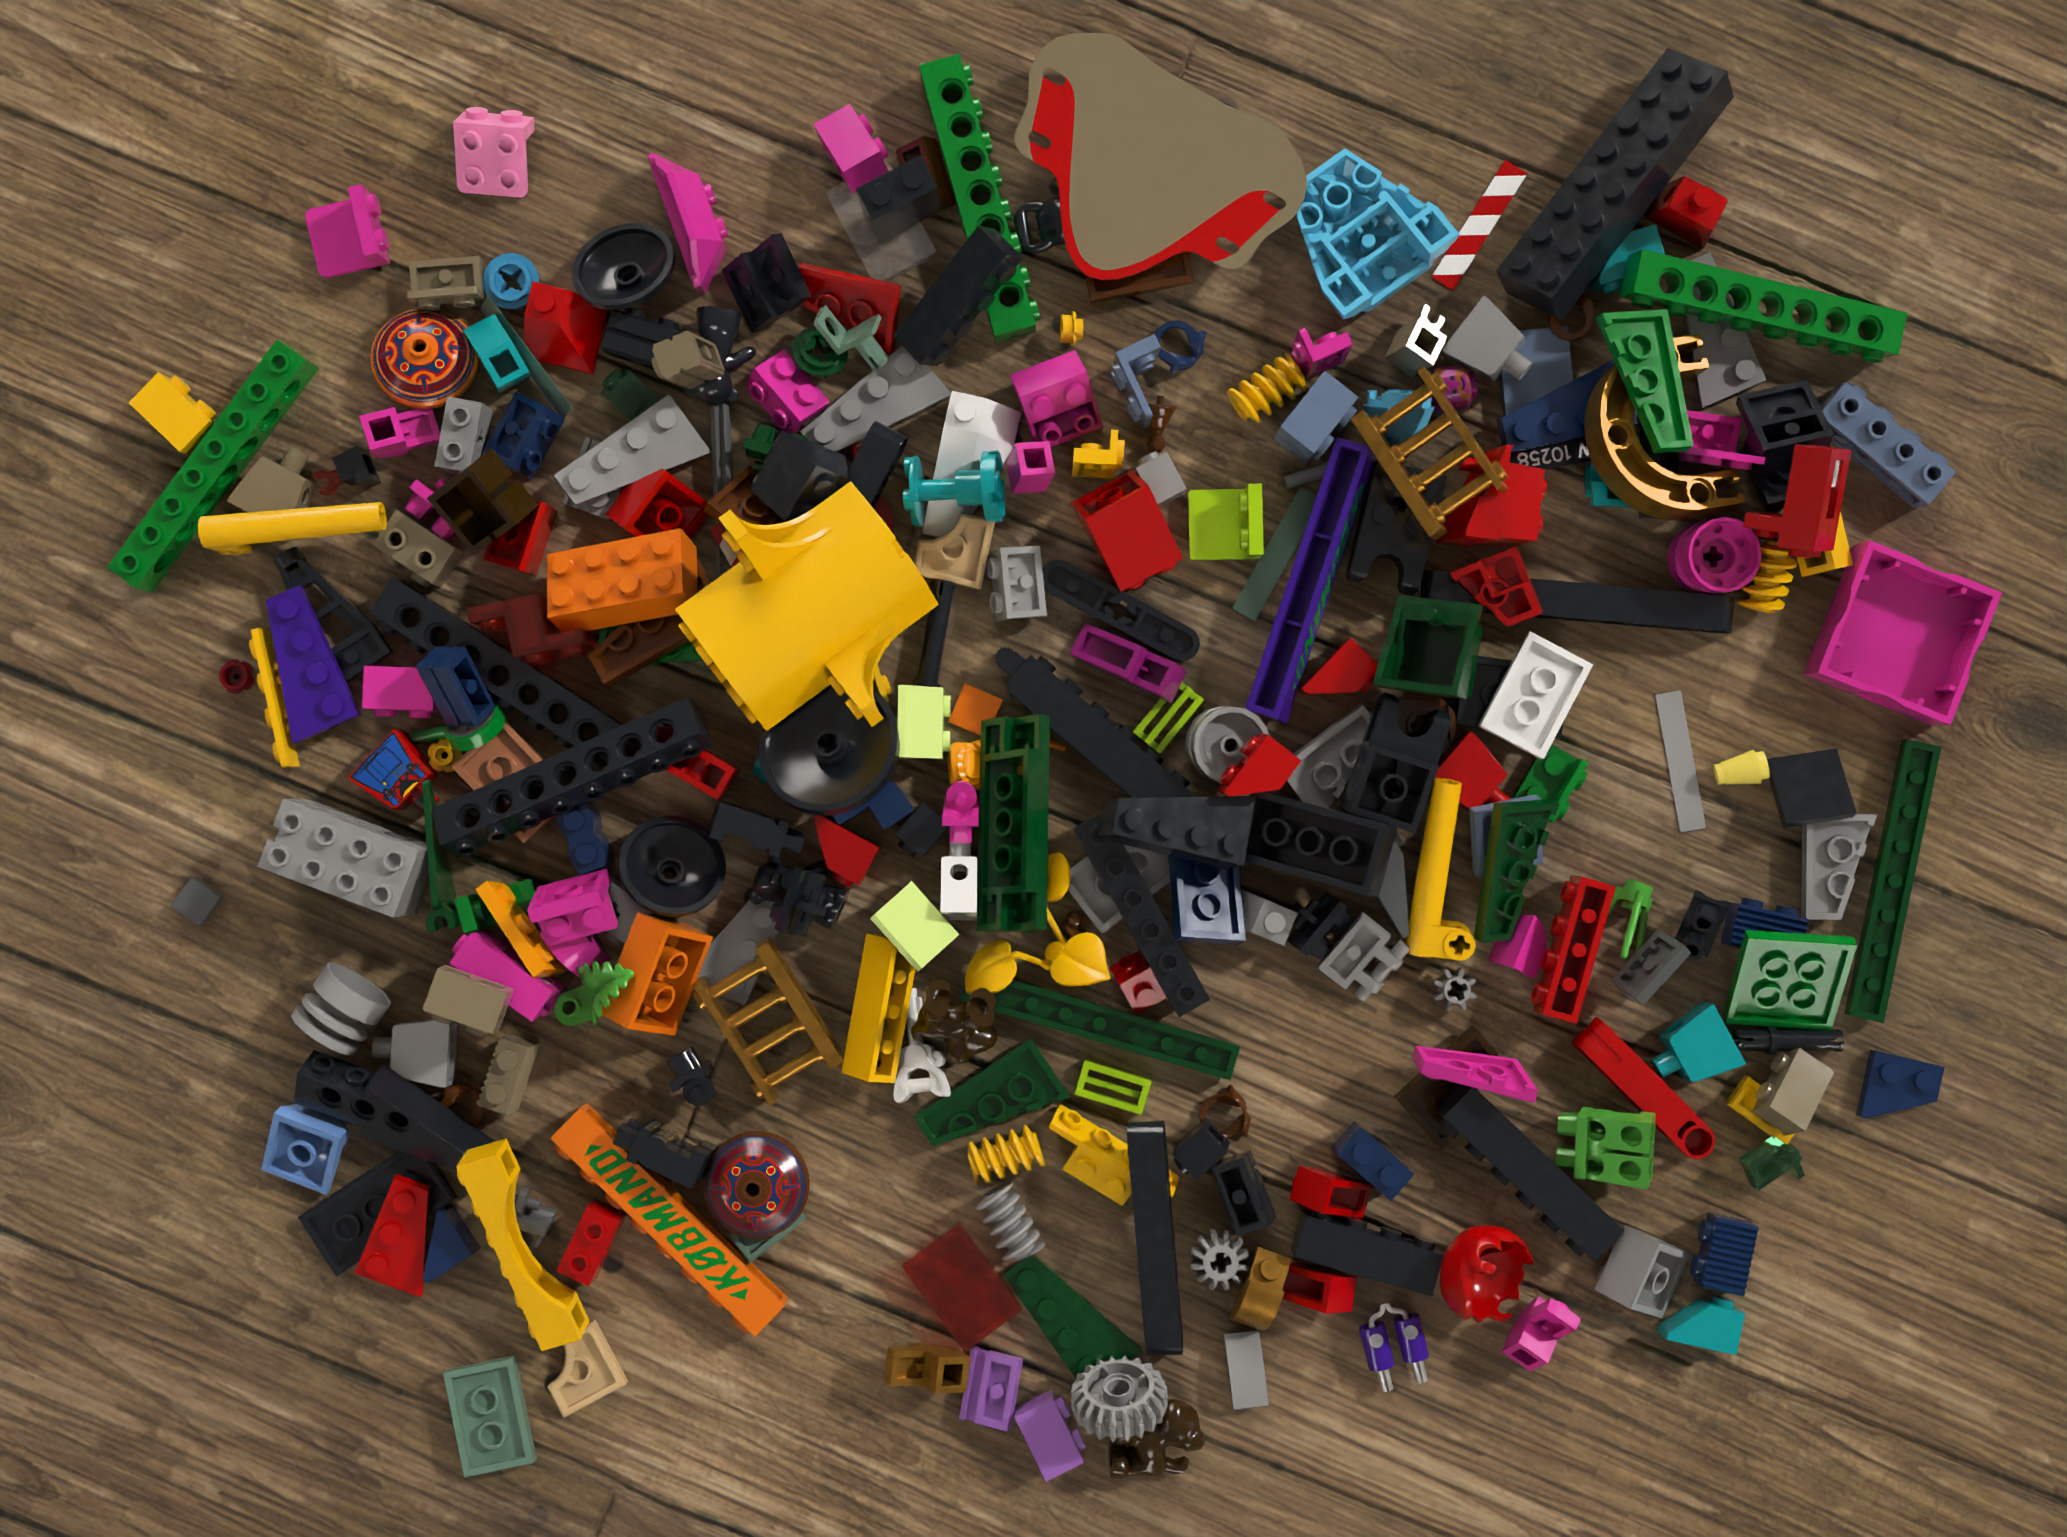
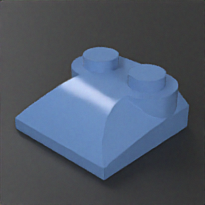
M302 1105L280 1106L273 1115L261 1170L327 1195L333 1183L342 1148L349 1141V1129L340 1119Z

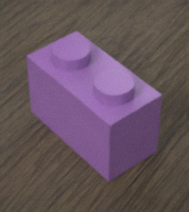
M1053 1389L1015 1407L1014 1418L1045 1481L1083 1464V1450L1087 1449L1078 1428L1072 1430L1067 1418L1071 1417V1413L1063 1397L1057 1399Z

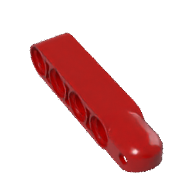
M1595 1017L1571 1041L1573 1046L1640 1113L1641 1111L1656 1113L1655 1128L1667 1137L1683 1154L1692 1159H1702L1711 1153L1715 1145L1713 1131L1601 1019Z

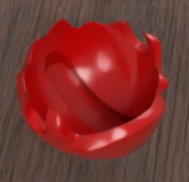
M1473 1226L1458 1234L1444 1254L1439 1275L1440 1291L1449 1308L1465 1321L1470 1317L1476 1323H1481L1486 1317L1499 1322L1507 1321L1512 1313H1501L1498 1311V1307L1504 1300L1520 1299L1519 1285L1525 1275L1522 1266L1524 1264L1534 1265L1533 1258L1526 1244L1511 1231L1497 1226Z

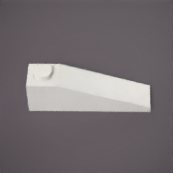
M952 391L933 479L955 478L956 471L980 469L983 451L998 450L1001 454L1002 463H1004L1015 444L1021 412L987 398ZM956 499L928 501L922 534L937 538L946 535L956 525L961 512L973 515L978 505L958 506Z

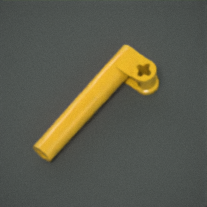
M382 502L235 513L200 517L198 533L204 548L217 551L222 555H242L252 553V546L248 544L386 530L387 517Z
M1435 778L1432 785L1408 921L1409 935L1406 936L1405 944L1410 948L1408 954L1413 956L1462 961L1468 959L1475 951L1476 943L1473 935L1464 923L1441 919L1462 786L1461 782L1451 779ZM1458 935H1462L1464 941H1459L1457 946H1453L1451 941H1456Z

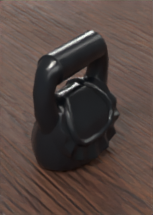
M1059 196L1046 201L1028 202L1016 210L1013 219L1020 247L1023 251L1040 253L1053 246L1065 244ZM1027 212H1035V219L1037 220L1038 235L1041 241L1035 245L1032 243Z

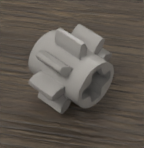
M1443 968L1442 973L1444 977L1440 981L1432 980V983L1438 986V993L1432 996L1433 999H1445L1444 1009L1448 1011L1452 1009L1453 1004H1457L1459 1008L1466 1010L1465 1001L1468 998L1475 999L1477 997L1471 992L1470 987L1476 980L1473 978L1463 979L1464 969L1458 968L1455 975H1451L1448 969ZM1452 981L1461 985L1457 989L1458 996L1456 997L1447 993V991L1452 989L1450 984Z

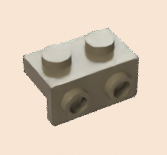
M480 256L409 261L411 291L406 292L407 300L413 305L418 306V309L425 311L438 310L442 304H453L454 307L469 308L474 307L475 302L485 300L483 259Z

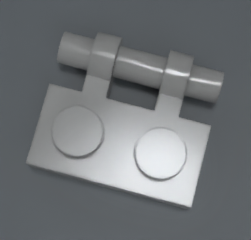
M1362 912L1327 955L1318 963V969L1345 990L1355 979L1361 985L1354 993L1360 1000L1366 1001L1372 993L1377 994L1384 986L1382 981L1392 970L1397 971L1404 963L1402 958L1408 953L1410 948L1400 940L1392 949L1386 948L1384 945L1390 939V933ZM1375 956L1381 962L1372 973L1366 971L1364 968Z

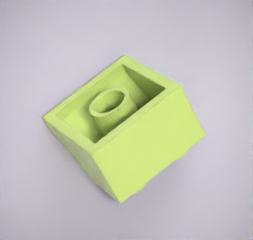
M898 685L899 758L943 759L944 752H950V731H944V717L951 716V696L944 695L943 687Z

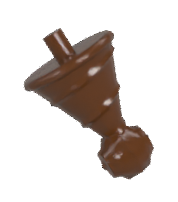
M1157 395L1156 404H1148L1153 414L1149 424L1153 436H1150L1147 442L1150 452L1156 451L1160 453L1165 448L1166 444L1161 435L1167 427L1173 412L1177 409L1176 406L1163 405L1164 396Z

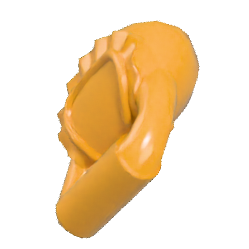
M981 739L970 743L954 742L950 744V752H948L950 785L957 781H966L972 784L975 789L980 790Z

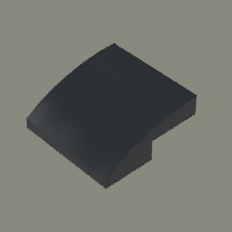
M782 233L770 235L752 252L741 253L721 270L751 333L774 323L812 297Z

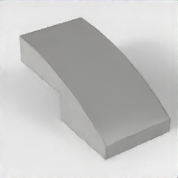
M1259 1330L1224 1334L1233 1410L1269 1406Z

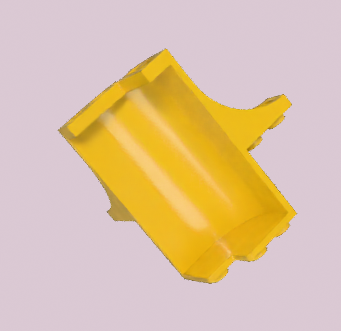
M851 481L807 513L783 523L773 525L751 524L738 518L731 510L720 516L719 520L727 530L722 534V537L734 553L739 549L741 550L735 554L740 562L675 610L683 620L678 625L679 628L693 644L695 650L721 684L723 683L728 694L737 706L740 707L751 724L758 720L764 729L768 731L829 685L833 687L839 696L844 693L847 694L850 699L845 704L857 720L864 716L871 727L883 720L884 718L876 706L873 693V680L877 664L885 649L901 632L939 604L909 555L903 551L896 541V537Z

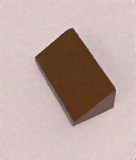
M922 136L895 150L900 165L921 155L938 187L941 210L955 205L943 158L935 138Z

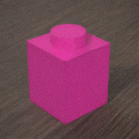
M1049 441L1014 444L1006 461L1012 494L1046 492L1055 475Z

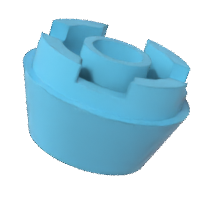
M1388 389V391H1385V393L1378 397L1377 390H1368L1367 404L1363 405L1364 410L1371 417L1376 414L1381 416L1416 390ZM1432 397L1387 428L1389 432L1384 435L1387 441L1403 443L1408 437H1412L1426 427L1435 408L1431 406Z

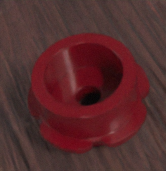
M233 659L225 663L221 668L219 679L228 692L240 694L242 690H249L253 686L255 679L252 674L254 669L246 661L240 662L238 659ZM237 673L240 674L239 680L235 679V674Z

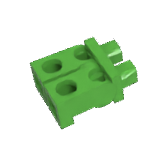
M1582 1107L1579 1113H1561L1558 1117L1557 1132L1559 1135L1576 1137L1575 1147L1567 1145L1558 1146L1556 1166L1574 1171V1178L1585 1180V1178L1594 1181L1648 1189L1653 1179L1654 1148L1652 1147L1655 1140L1656 1113L1641 1111L1640 1114L1591 1107Z

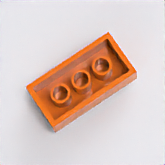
M681 528L547 554V618L565 635L676 615L678 613L675 609L698 593L697 547Z

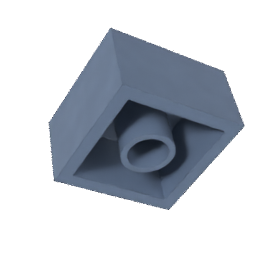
M1324 371L1280 426L1273 440L1305 465L1311 457L1318 461L1335 439L1330 434L1334 429L1340 433L1357 412V409L1352 405L1358 399V396Z

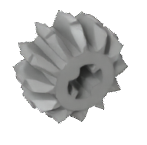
M1211 1229L1210 1236L1212 1240L1207 1241L1200 1235L1197 1237V1240L1203 1248L1192 1247L1190 1249V1254L1198 1258L1190 1262V1268L1195 1271L1200 1270L1196 1275L1199 1283L1209 1278V1289L1214 1290L1218 1281H1221L1223 1289L1229 1290L1228 1279L1232 1278L1237 1284L1242 1282L1237 1271L1248 1272L1249 1266L1242 1260L1250 1255L1247 1249H1239L1243 1244L1241 1237L1238 1236L1230 1241L1231 1232L1225 1229L1220 1239L1216 1230ZM1222 1253L1224 1256V1265L1217 1266L1215 1263V1254Z

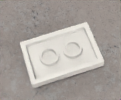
M1531 631L1527 632L1478 727L1539 759H1544L1593 664Z

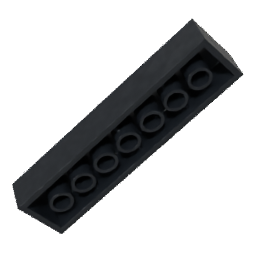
M1669 48L1665 50L1496 270L1507 294L1560 320L1564 319L1734 98L1726 70Z

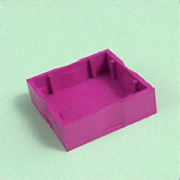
M1870 540L1854 545L1851 551L1853 566L1845 567L1803 675L1933 727L1951 725L1969 679L1973 657L1986 636L2002 592L1956 574L1934 570L1916 558Z

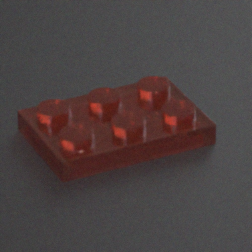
M960 1222L902 1264V1268L964 1352L1022 1311V1306Z

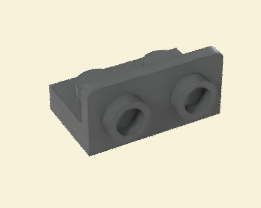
M1658 929L1611 979V982L1627 999L1644 1005L1689 957L1691 952L1685 945Z

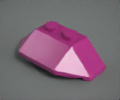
M649 154L647 158L691 282L699 296L704 295L727 251L723 239L729 237L722 216L716 218L712 205L717 204L713 189L710 183L703 184L699 174L657 154Z

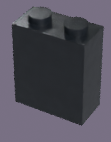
M921 155L856 188L862 213L878 243L941 211L938 187Z

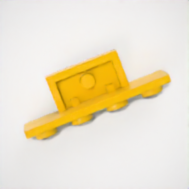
M262 628L251 629L252 639L249 640V647L253 658L258 661L260 673L257 674V683L260 691L265 694L268 707L265 708V719L268 726L273 728L276 741L272 745L274 757L281 764L282 768L300 767L296 746L292 744L279 669L270 631Z
M1060 1104L1048 1127L1077 1145L1065 1161L1062 1170L1123 1206L1132 1194L1128 1145L1111 1135L1106 1129L1100 1128L1083 1118L1078 1112ZM1169 1169L1172 1198L1179 1181V1176Z

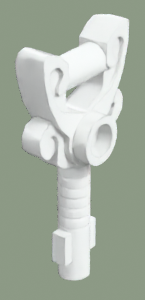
M912 988L906 1019L909 1046L901 1049L897 1069L898 1074L894 1085L893 1096L897 1103L907 1101L913 1093L931 1091L940 1097H949L951 1095L946 1075L940 1068L945 1064V1054L941 1051H935L934 1047L929 1044L913 1040L911 1035V1027L917 1022L919 1010L923 1005L922 997L917 996V988ZM919 1068L927 1070L930 1077L910 1079L911 1073Z

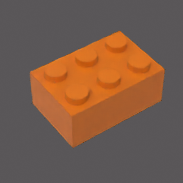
M637 912L617 962L624 969L633 970L634 976L628 981L625 989L619 987V996L617 998L609 997V1007L605 1008L602 1003V1015L627 1029L675 1036L713 937L684 922Z

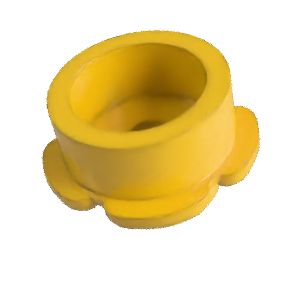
M1072 311L1071 315H1061L1060 343H1070L1071 346H1075L1076 340H1082L1083 319L1076 318V312Z
M446 738L440 739L438 743H432L428 749L429 764L438 772L442 770L447 773L455 771L451 766L463 755L462 751L452 748ZM444 752L448 754L446 759L442 758V753Z

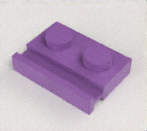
M976 1346L973 1347L970 1351L967 1389L963 1393L959 1419L974 1421L976 1424L1009 1431L1012 1427L1023 1358L992 1350H983Z

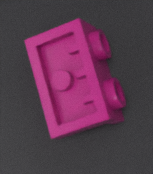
M1303 328L1297 332L1290 356L1300 370H1302L1305 378L1308 379L1344 363L1353 344L1347 332L1338 336L1335 332H1331L1317 339V345L1314 346L1306 328Z

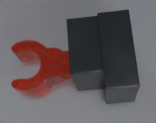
M358 446L332 457L336 470L329 472L319 470L312 475V478L318 480L327 477L328 486L318 491L320 495L331 496L336 493L338 487L343 485V483L351 486L358 484L367 488L381 483L369 451Z

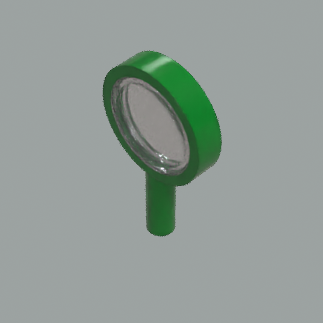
M494 702L495 708L476 726H463L462 724L450 726L443 724L414 730L411 732V740L414 744H420L446 738L455 750H472L486 744L502 730L505 724V715L498 704Z

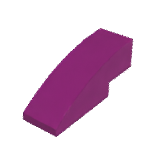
M1084 623L1069 653L1071 656L1121 681L1172 703L1187 673L1179 664L1087 623Z

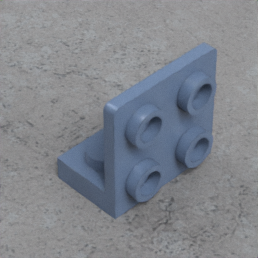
M1155 334L1117 351L1113 365H1111L1113 371L1110 372L1117 390L1121 391L1124 389L1127 395L1128 403L1125 406L1133 423L1139 421L1142 428L1149 426L1153 414L1135 376L1144 374L1154 368L1153 362L1157 361L1161 348Z

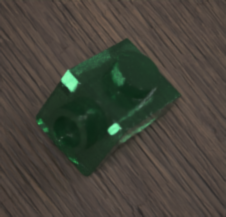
M1771 1136L1739 1158L1750 1186L1758 1191L1786 1172L1798 1180L1805 1176L1800 1164L1802 1157L1799 1151L1792 1144H1785L1774 1136Z

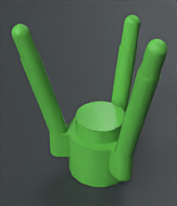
M1626 879L1624 887L1616 886L1608 913L1609 916L1619 900L1622 901L1620 907L1631 912L1620 953L1622 959H1626L1628 956L1639 914L1635 953L1644 945L1648 913L1653 900L1650 897L1654 888L1630 879Z

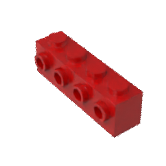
M1571 875L1569 881L1564 882L1560 893V901H1563L1560 915H1555L1550 928V934L1553 935L1551 947L1544 951L1540 967L1544 970L1540 983L1535 984L1531 995V1003L1534 1004L1533 1011L1577 1024L1616 886Z

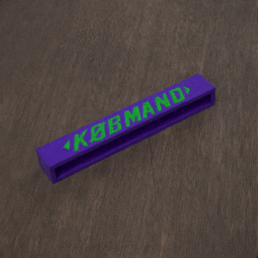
M1336 438L1245 707L1250 712L1287 724L1376 461V456L1369 446Z

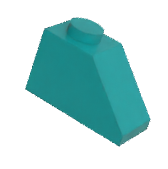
M1713 1295L1712 1300L1698 1298L1659 1323L1657 1332L1669 1341L1737 1355L1745 1313L1734 1306V1300L1726 1297Z

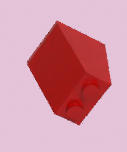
M1132 469L1070 502L1107 573L1120 592L1140 587L1145 582L1144 579L1156 573L1163 574L1175 567L1176 562L1183 559L1149 485Z

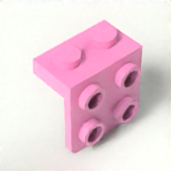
M467 108L466 111L453 121L457 188L463 193L524 197L528 193L526 140L534 132V117L523 116V113L517 110L502 111L501 114L488 113L486 108Z

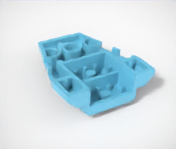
M1345 148L1306 176V194L1300 209L1295 215L1321 292L1343 320L1356 316L1361 311L1366 313L1372 311L1424 274L1433 265L1434 259L1443 254L1459 237L1458 231L1437 206L1429 201L1426 204L1409 194V188L1401 183L1399 186H1396L1381 176L1382 171Z

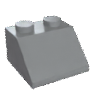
M1623 1225L1622 1229L1624 1232L1612 1243L1611 1254L1607 1263L1599 1270L1598 1283L1594 1290L1629 1309L1662 1318L1690 1257V1253L1640 1230Z

